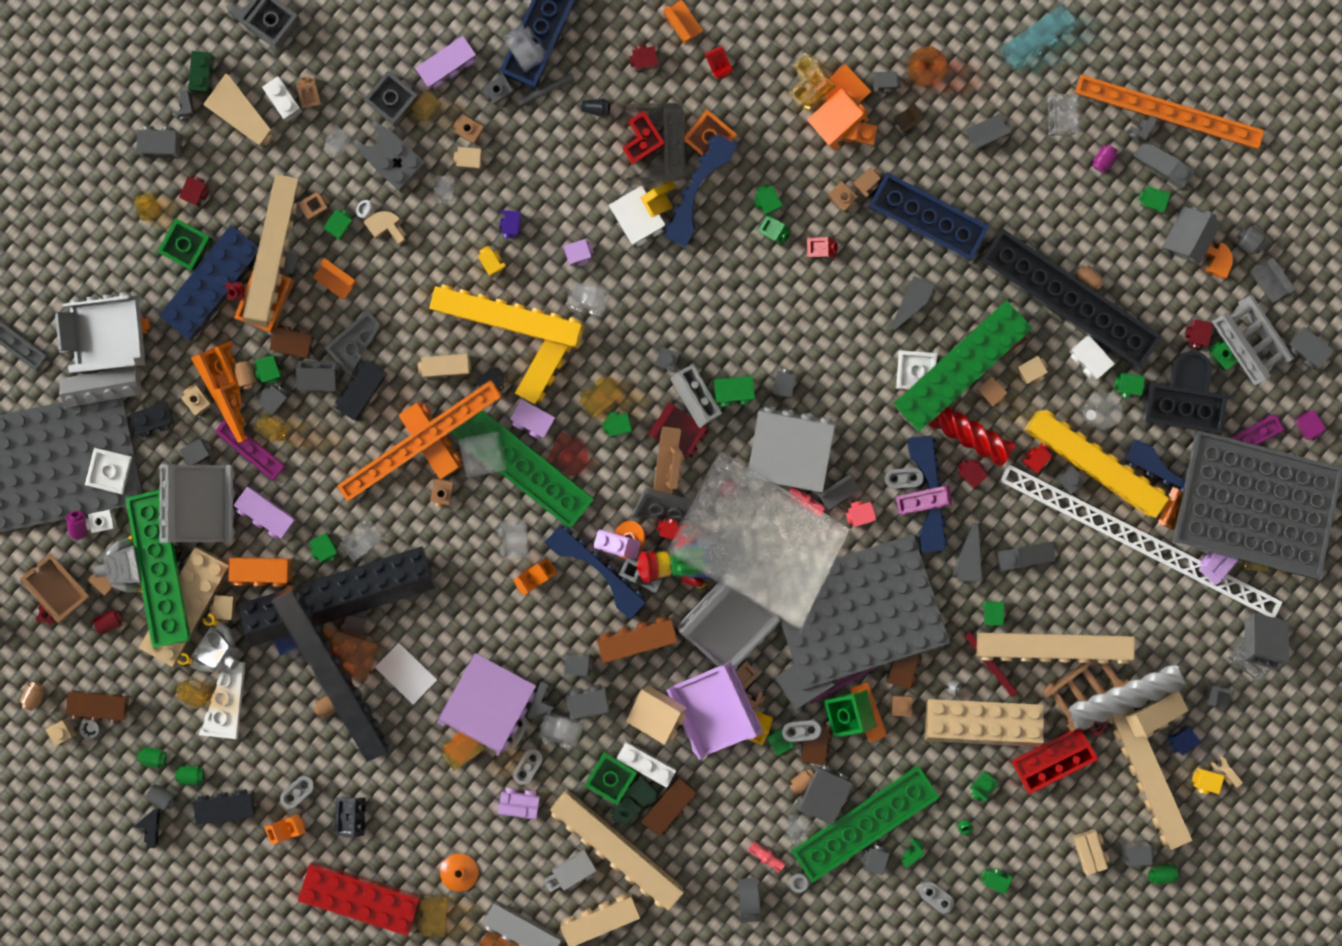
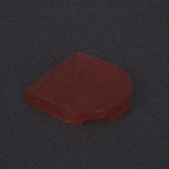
M560 431L546 460L564 475L572 476L580 473L586 467L588 451L581 441Z

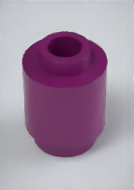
M1109 144L1107 147L1103 145L1094 158L1092 167L1105 174L1119 157L1117 154L1118 150Z
M81 511L70 512L66 516L68 534L75 540L82 539L87 533L86 515Z

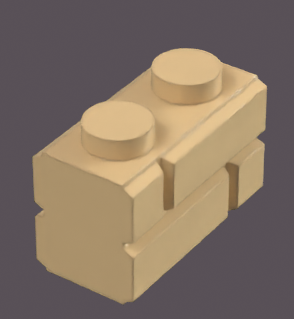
M1090 830L1072 836L1086 875L1108 869L1107 863L1110 860L1107 852H1103L1101 845L1104 844L1101 833L1097 834L1096 830Z

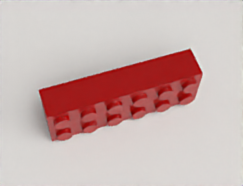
M312 861L308 866L298 902L408 936L421 895Z

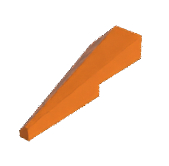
M229 341L193 356L191 359L239 443L246 440L247 436L244 435L243 423H245V420L241 416L240 410L242 401L234 372L235 358H232L231 353L233 344L232 341Z

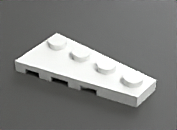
M239 662L234 670L227 667L225 671H221L199 735L238 739L245 662Z

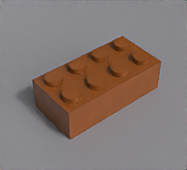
M667 616L658 617L656 622L650 624L648 621L638 623L637 627L630 629V626L620 628L618 630L619 633L612 634L611 631L602 633L600 638L597 639L603 663L678 642L672 619H667Z

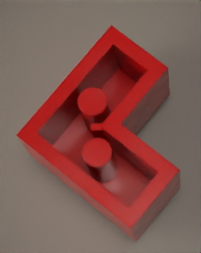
M645 111L628 120V124L637 138L622 147V151L631 165L634 166L663 148L665 142Z

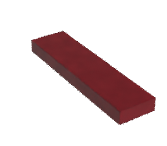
M967 631L963 636L977 653V639L970 631ZM982 660L1009 696L1013 697L1017 694L1016 689L993 660Z

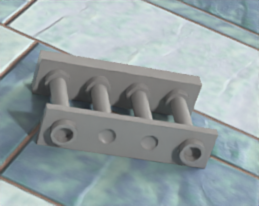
M1251 294L1238 302L1241 309L1232 315L1227 312L1214 319L1212 323L1255 386L1271 377L1267 370L1277 362L1281 366L1293 360L1294 357ZM1246 315L1252 324L1241 332L1235 322ZM1257 331L1262 341L1252 348L1246 338ZM1268 347L1273 357L1262 363L1257 353Z

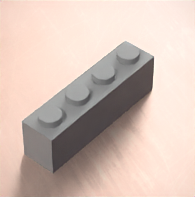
M136 366L60 379L59 395L64 408L136 396L141 393V378Z
M494 901L483 922L486 925L485 929L492 933L498 932L502 934L503 939L508 942L515 941L519 946H559L562 939L561 936L497 901Z

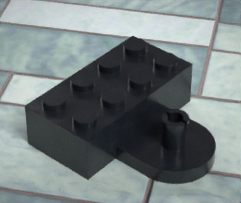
M1197 351L1182 353L1173 363L1169 386L1155 383L1147 384L1141 422L1221 434L1228 396L1209 393L1212 376V366L1209 359Z

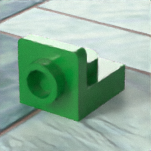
M767 215L758 232L775 241L778 245L783 246L790 237L791 229Z
M983 771L969 787L973 791L971 795L980 802L982 799L986 803L987 798L997 788L999 783Z
M912 837L909 838L915 849L912 850L910 848L902 854L903 858L900 860L906 868L924 855L922 849L925 847L918 838L916 840Z

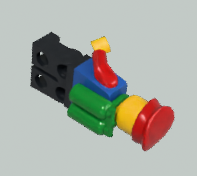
M691 530L688 535L677 543L676 548L672 549L670 555L667 552H642L638 557L637 570L641 579L646 583L657 581L658 578L668 577L673 573L676 577H680L682 582L702 589L709 585L704 582L703 578L726 575L728 572L731 574L746 573L744 555L724 558V555L743 553L742 537L738 535L701 541L698 540V536L702 532Z

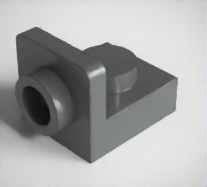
M183 90L180 91L181 97H178L179 106L183 110L172 112L173 117L179 118V121L191 119L190 116L195 115L191 92Z
M1152 115L1148 119L1144 118L1138 127L1141 129L1140 131L1130 126L1127 130V133L1130 134L1129 137L1137 142L1140 140L1143 142L1158 119Z

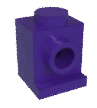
M502 209L501 214L505 215L504 218H501L499 227L503 233L502 238L514 239V236L519 237L521 212Z

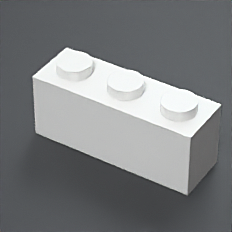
M625 741L616 759L665 787H668L676 772L675 767L628 741Z

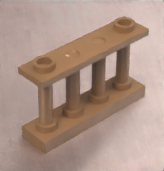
M1090 659V663L1080 664L1055 684L1051 682L1044 687L1045 691L1042 695L1046 698L1050 695L1067 716L1066 720L1068 722L1065 723V726L1071 732L1075 730V726L1068 712L1069 706L1057 690L1067 684L1079 702L1088 701L1073 681V678L1082 672L1097 694H1106L1107 690L1102 688L1088 669L1097 659ZM1099 663L1114 683V687H1123L1126 683L1130 682L1128 679H1120L1108 663Z

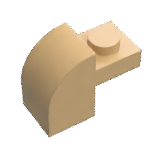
M381 211L364 221L376 239L390 231L399 245L406 242L404 230L401 226H395L401 222L395 214Z

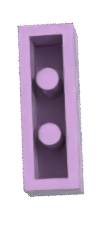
M462 36L415 69L429 90L432 88L435 90L444 84L443 81L448 77L452 79L460 73L459 70L463 67L468 68L472 66L477 56L464 36Z
M246 487L234 504L238 508L236 512L243 517L247 515L251 517L253 524L259 528L265 527L268 529V534L275 539H278V537L283 539L297 520L251 487Z

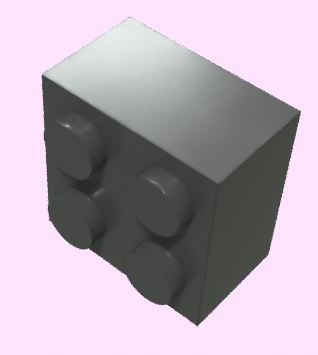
M387 71L363 100L396 127L420 98L390 71Z
M144 126L143 130L137 129V154L144 158L182 159L183 136L177 130L171 127H162V130H156L155 127Z
M601 684L589 686V690L582 691V688L572 689L567 695L571 720L608 713L610 707L606 687H601Z

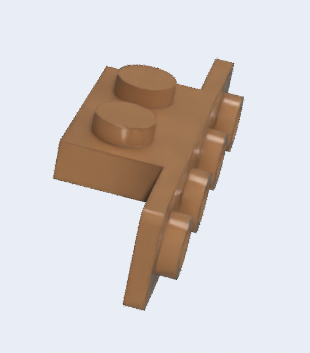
M662 427L653 490L672 495L673 489H677V485L681 483L682 474L679 471L680 465L684 463V454L679 449L680 428Z

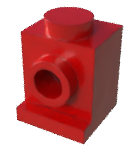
M1041 443L1036 448L1033 446L1027 453L1028 459L1023 458L1021 462L1034 473H1039L1052 455L1049 453L1050 449Z
M668 518L667 522L659 521L657 531L660 532L659 536L679 542L683 538L687 524L683 523L682 526H679L678 521Z

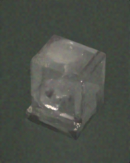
M336 125L334 127L336 132H332L325 139L326 143L324 144L325 147L323 148L331 157L333 154L339 157L353 141Z

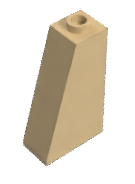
M225 74L203 105L259 146H267L273 138V131L234 80Z

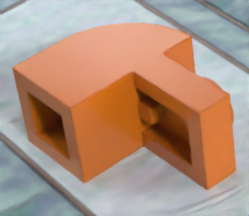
M859 122L840 141L847 143L857 142L873 146L877 126Z
M1222 242L1217 244L1216 248L1211 243L1205 254L1211 258L1205 272L1222 280L1226 279L1233 263L1232 253Z
M547 557L513 579V581L524 596L558 572Z
M298 814L264 827L271 845L306 833L304 829L305 823Z

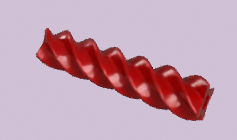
M949 406L928 424L931 428L942 429L943 433L949 438H958L964 447L975 448L978 455L984 458H991L998 467H1002L1008 461L1016 446L1008 440H1002L997 433L985 430L980 423L969 421L963 413L952 411Z

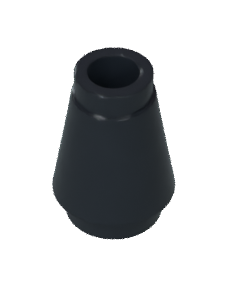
M605 98L583 100L581 111L604 118V116H609L610 101Z

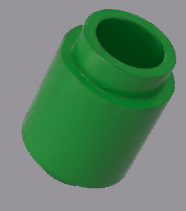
M143 747L142 750L138 751L137 761L140 762V766L164 767L167 752L162 751V749Z
M180 766L179 770L175 772V780L179 782V785H199V783H204V768H199V766Z
M1171 864L1151 866V870L1148 871V878L1154 885L1170 884L1178 880V871L1176 866H1171Z

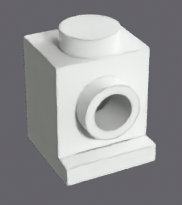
M114 509L88 514L86 519L87 529L91 530L92 533L117 528ZM98 518L102 520L101 525H97L96 520Z

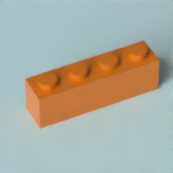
M422 401L415 403L398 415L411 435L433 420L429 406ZM446 435L422 451L439 479L445 478L463 466L460 454L453 450L451 447L452 442Z

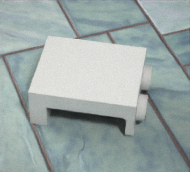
M642 186L609 205L631 245H637V247L646 243V238L653 235L656 237L663 233V228L665 227L660 215L651 217L640 197L646 194Z

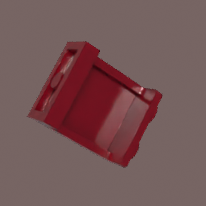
M670 402L648 433V435L660 442L662 427L680 428L679 449L684 454L685 459L688 456L691 458L698 450L695 447L699 440L703 442L708 434L705 431L707 426L704 425L699 428L691 416Z

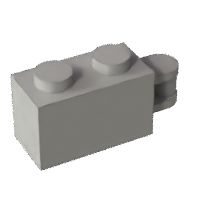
M584 849L553 867V874L545 878L543 882L549 892L554 891L560 886L563 891L567 888L570 891L579 885L578 882L582 879L587 881L594 877L597 867L587 850ZM555 877L559 882L556 885H554L553 881L551 880Z

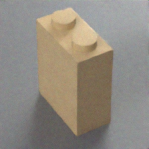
M470 355L421 357V362H418V371L424 378L472 375Z
M647 685L641 689L626 722L665 745L670 741H674L677 737V728L684 722L687 708Z

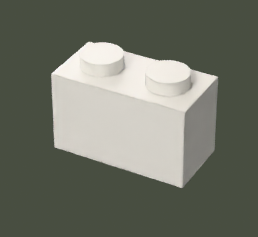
M276 77L262 87L286 122L303 112L279 77Z
M1089 335L1084 337L1069 351L1072 361L1077 365L1080 363L1084 368L1083 373L1089 379H1098L1114 365L1113 361Z

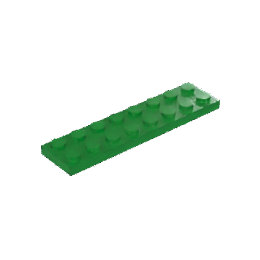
M1006 300L893 405L920 432L1033 328Z
M484 410L450 432L569 529H571L594 500L591 495Z
M160 490L125 498L152 649L191 641L174 543L160 542Z
M917 765L836 819L833 825H827L793 848L791 852L813 883L940 797Z

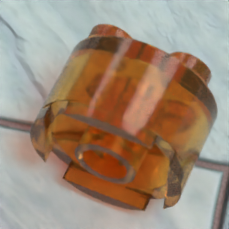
M932 46L917 49L907 63V76L915 86L922 88L936 86L942 80L947 70V62L944 55ZM924 64L930 65L929 71L927 69L923 70Z

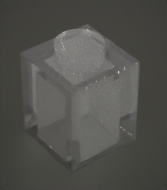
M435 176L433 199L438 201V204L449 205V202H454L455 177Z

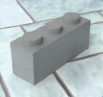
M693 364L677 372L670 379L699 428L714 421L722 414Z

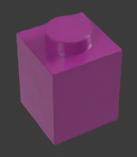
M1309 410L1293 420L1305 440L1312 439L1314 441L1323 435L1321 432L1326 430L1314 410Z

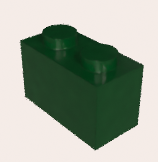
M191 52L188 90L192 93L211 94L215 56L212 53Z

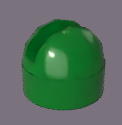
M961 820L959 822L958 831L962 835L967 836L973 832L974 827L969 820ZM968 826L971 827V829H967V830H963V831L961 830V828H964V827H968Z

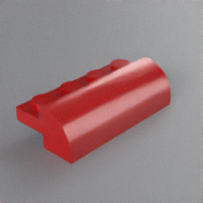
M1077 728L1073 732L1069 731L1012 760L1011 763L1026 792L1030 795L1097 761L1098 758L1082 730Z

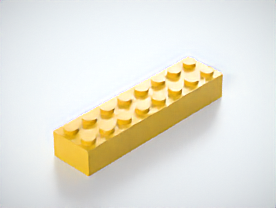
M1040 410L1035 412L1024 428L1025 432L1146 516L1152 518L1158 516L1169 500L1165 496V491L1159 487L1150 486V481L1145 477L1134 475L1132 468L1117 463L1119 460L1115 456L1101 452L1103 448L1096 443L1092 444L1085 441L1087 437L1080 432H1072L1070 425L1064 421L1055 420V415L1050 411Z

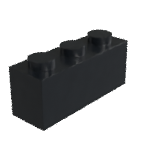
M368 360L365 363L361 362L356 370L358 372L355 379L351 378L346 385L347 391L344 395L340 394L335 401L337 404L335 409L353 421L358 420L388 375L387 372Z
M240 789L235 791L236 794L228 795V792L217 793V797L209 798V795L198 796V800L193 802L196 825L254 816L256 809L253 791L247 792V789Z

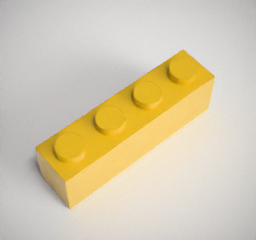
M545 340L515 394L535 405L537 402L541 403L546 395L544 392L546 386L552 385L556 377L553 375L555 370L561 369L565 361L563 356L566 352L570 353L572 347Z

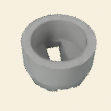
M956 680L949 681L947 683L949 688H946V691L950 695L958 697L962 690V683Z

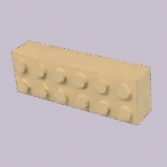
M199 546L193 549L179 575L191 638L208 610L210 603L213 601L214 595L217 594L229 572L228 562ZM148 630L139 649L173 667L177 665V660H180L181 653H184L190 641L152 649Z
M928 699L925 706V741L1040 747L1043 744L1044 705Z

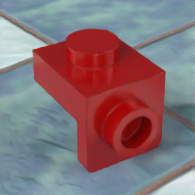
M722 46L704 53L712 74L716 79L725 78L733 72V68Z

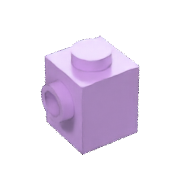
M585 239L563 246L570 266L575 264L582 266L588 264V260L592 259L590 254L594 252L591 243H586Z

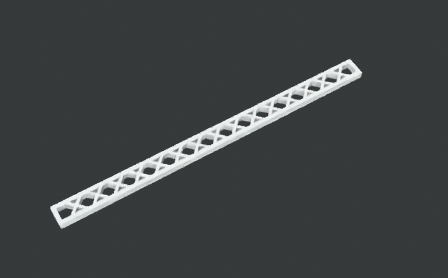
M1009 464L1000 479V482L1266 616L1276 617L1283 603L1228 574L1223 579L1224 584L1218 586L1214 585L1210 580L1209 582L1205 579H1208L1206 576L1198 577L1195 568L1203 565L1200 563V560ZM1010 470L1017 473L1019 481L1011 483L1006 480ZM1034 481L1036 489L1027 491L1024 482ZM1050 489L1053 498L1043 499L1041 491ZM1065 497L1068 499L1070 507L1063 509L1060 507L1058 499ZM1085 507L1087 515L1083 517L1077 516L1075 508ZM1101 515L1104 524L1095 525L1092 517ZM1119 524L1121 532L1112 534L1109 525ZM1135 532L1138 541L1130 543L1126 534ZM1151 540L1154 543L1155 550L1148 552L1145 549L1144 542ZM1169 549L1172 558L1164 560L1161 551ZM1187 558L1190 567L1180 568L1178 560ZM1238 584L1241 592L1232 594L1229 586ZM1254 592L1258 601L1249 603L1246 594ZM1272 601L1276 604L1272 612L1269 613L1265 610L1263 603Z

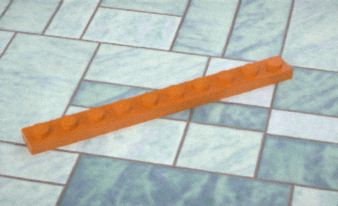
M1082 74L1079 77L1074 93L1150 117L1152 115L1158 120L1257 150L1260 147L1265 131Z
M492 380L487 382L337 485L346 501L352 500L501 398L502 395Z

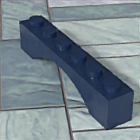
M720 132L716 136H711L707 144L710 148L707 153L703 152L699 163H701L699 170L695 169L691 175L690 180L693 182L690 188L686 186L681 197L684 198L682 204L678 203L673 211V214L676 215L673 222L669 220L664 229L667 232L666 238L684 247L687 246L696 228L693 207L698 188L713 170L729 162L739 142Z
M932 435L907 438L909 457L923 473L928 490L941 487L940 477L936 475V469H939L938 458H934V450H937L936 440L932 439ZM942 507L928 510L924 525L918 533L920 551L922 553L945 550V546L948 545L947 534H943V527L946 526L945 516L941 515L940 508Z
M1133 440L1123 461L1127 462V466L1136 471L1139 468L1145 471L1144 475L1152 479L1157 477L1162 480V484L1168 487L1174 485L1183 492L1185 480L1174 475L1164 466L1153 447L1139 440Z
M560 525L544 543L558 556L578 558L596 568L611 587L616 608L631 619L646 603L643 600L645 596L637 589L634 592L629 587L631 583L628 580L615 575L616 570L610 564L605 566L600 561L602 557L595 551L591 553L586 549L588 545L582 539L576 540L572 536L574 532L566 525L564 527Z

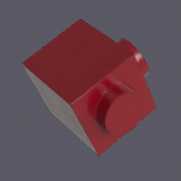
M647 45L636 46L635 50H632V56H629L630 65L635 67L636 72L658 68L655 46L647 47Z
M187 177L179 198L200 207L202 200L205 201L208 197L209 190L207 189L209 186L204 184L205 180L200 177Z
M1197 319L1191 320L1190 327L1187 326L1184 335L1187 338L1186 343H1190V347L1196 349L1207 347L1214 324Z
M973 459L963 460L958 465L959 470L956 472L972 489H975L988 476L983 470V464L977 459L975 461Z

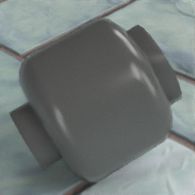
M1250 226L1247 229L1243 228L1237 236L1239 239L1238 246L1250 255L1259 254L1267 243L1265 240L1266 235L1254 226Z

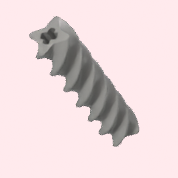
M1171 665L1163 668L1159 673H1149L1141 680H1132L1123 687H1114L1107 691L1106 694H1098L1092 696L1088 701L1077 702L1068 709L1075 729H1088L1095 721L1105 722L1113 714H1125L1130 707L1140 708L1148 700H1160L1165 696L1166 692L1177 693L1186 684L1178 666Z

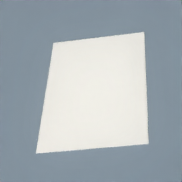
M400 643L375 667L412 704L437 681Z

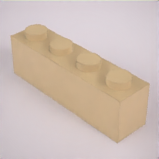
M626 893L616 897V901L609 903V901L603 902L598 905L599 908L593 911L591 908L581 912V916L576 918L574 916L565 918L560 928L568 946H576L640 919V913L632 894L628 896Z

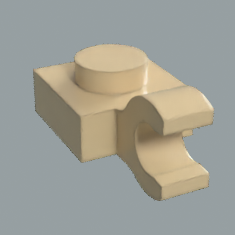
M1219 756V759L1222 761L1220 766H1216L1214 762H1211V766L1214 769L1223 772L1224 781L1229 786L1233 785L1237 788L1243 783L1232 768L1229 767L1224 757Z

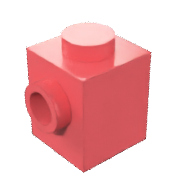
M861 500L851 503V507L847 508L848 513H845L848 524L852 523L853 527L876 521L871 502L862 503Z

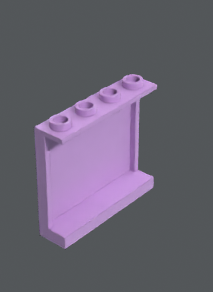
M475 653L441 713L437 724L443 727L447 724L497 751L496 755L498 756L501 751H506L510 743L507 739L509 735L514 736L519 727L516 725V722L519 718L523 719L528 709L524 707L527 702L532 703L536 695L533 692L536 686Z
M731 661L667 689L669 698L687 708L685 712L686 718L682 725L686 737L691 742L692 751L697 755L698 760L748 738L757 737L763 732Z

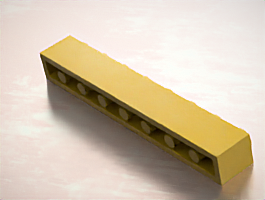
M442 285L441 288L435 286L429 307L432 311L579 349L585 326L580 324L578 319L569 318L568 321L561 319L562 316L551 313L549 316L543 314L544 311L533 308L532 311L525 310L526 306L514 303V306L507 305V301L501 299L491 301L485 295L478 294L475 297L471 296V292L460 289L459 292L452 291L453 287Z

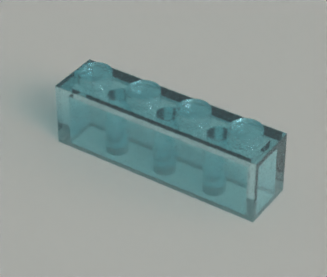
M1063 3L1002 46L998 51L1011 70L1014 67L1019 69L1027 63L1026 59L1031 55L1035 58L1042 53L1043 50L1041 48L1048 44L1050 47L1058 41L1057 37L1062 33L1066 36L1073 31L1076 20Z

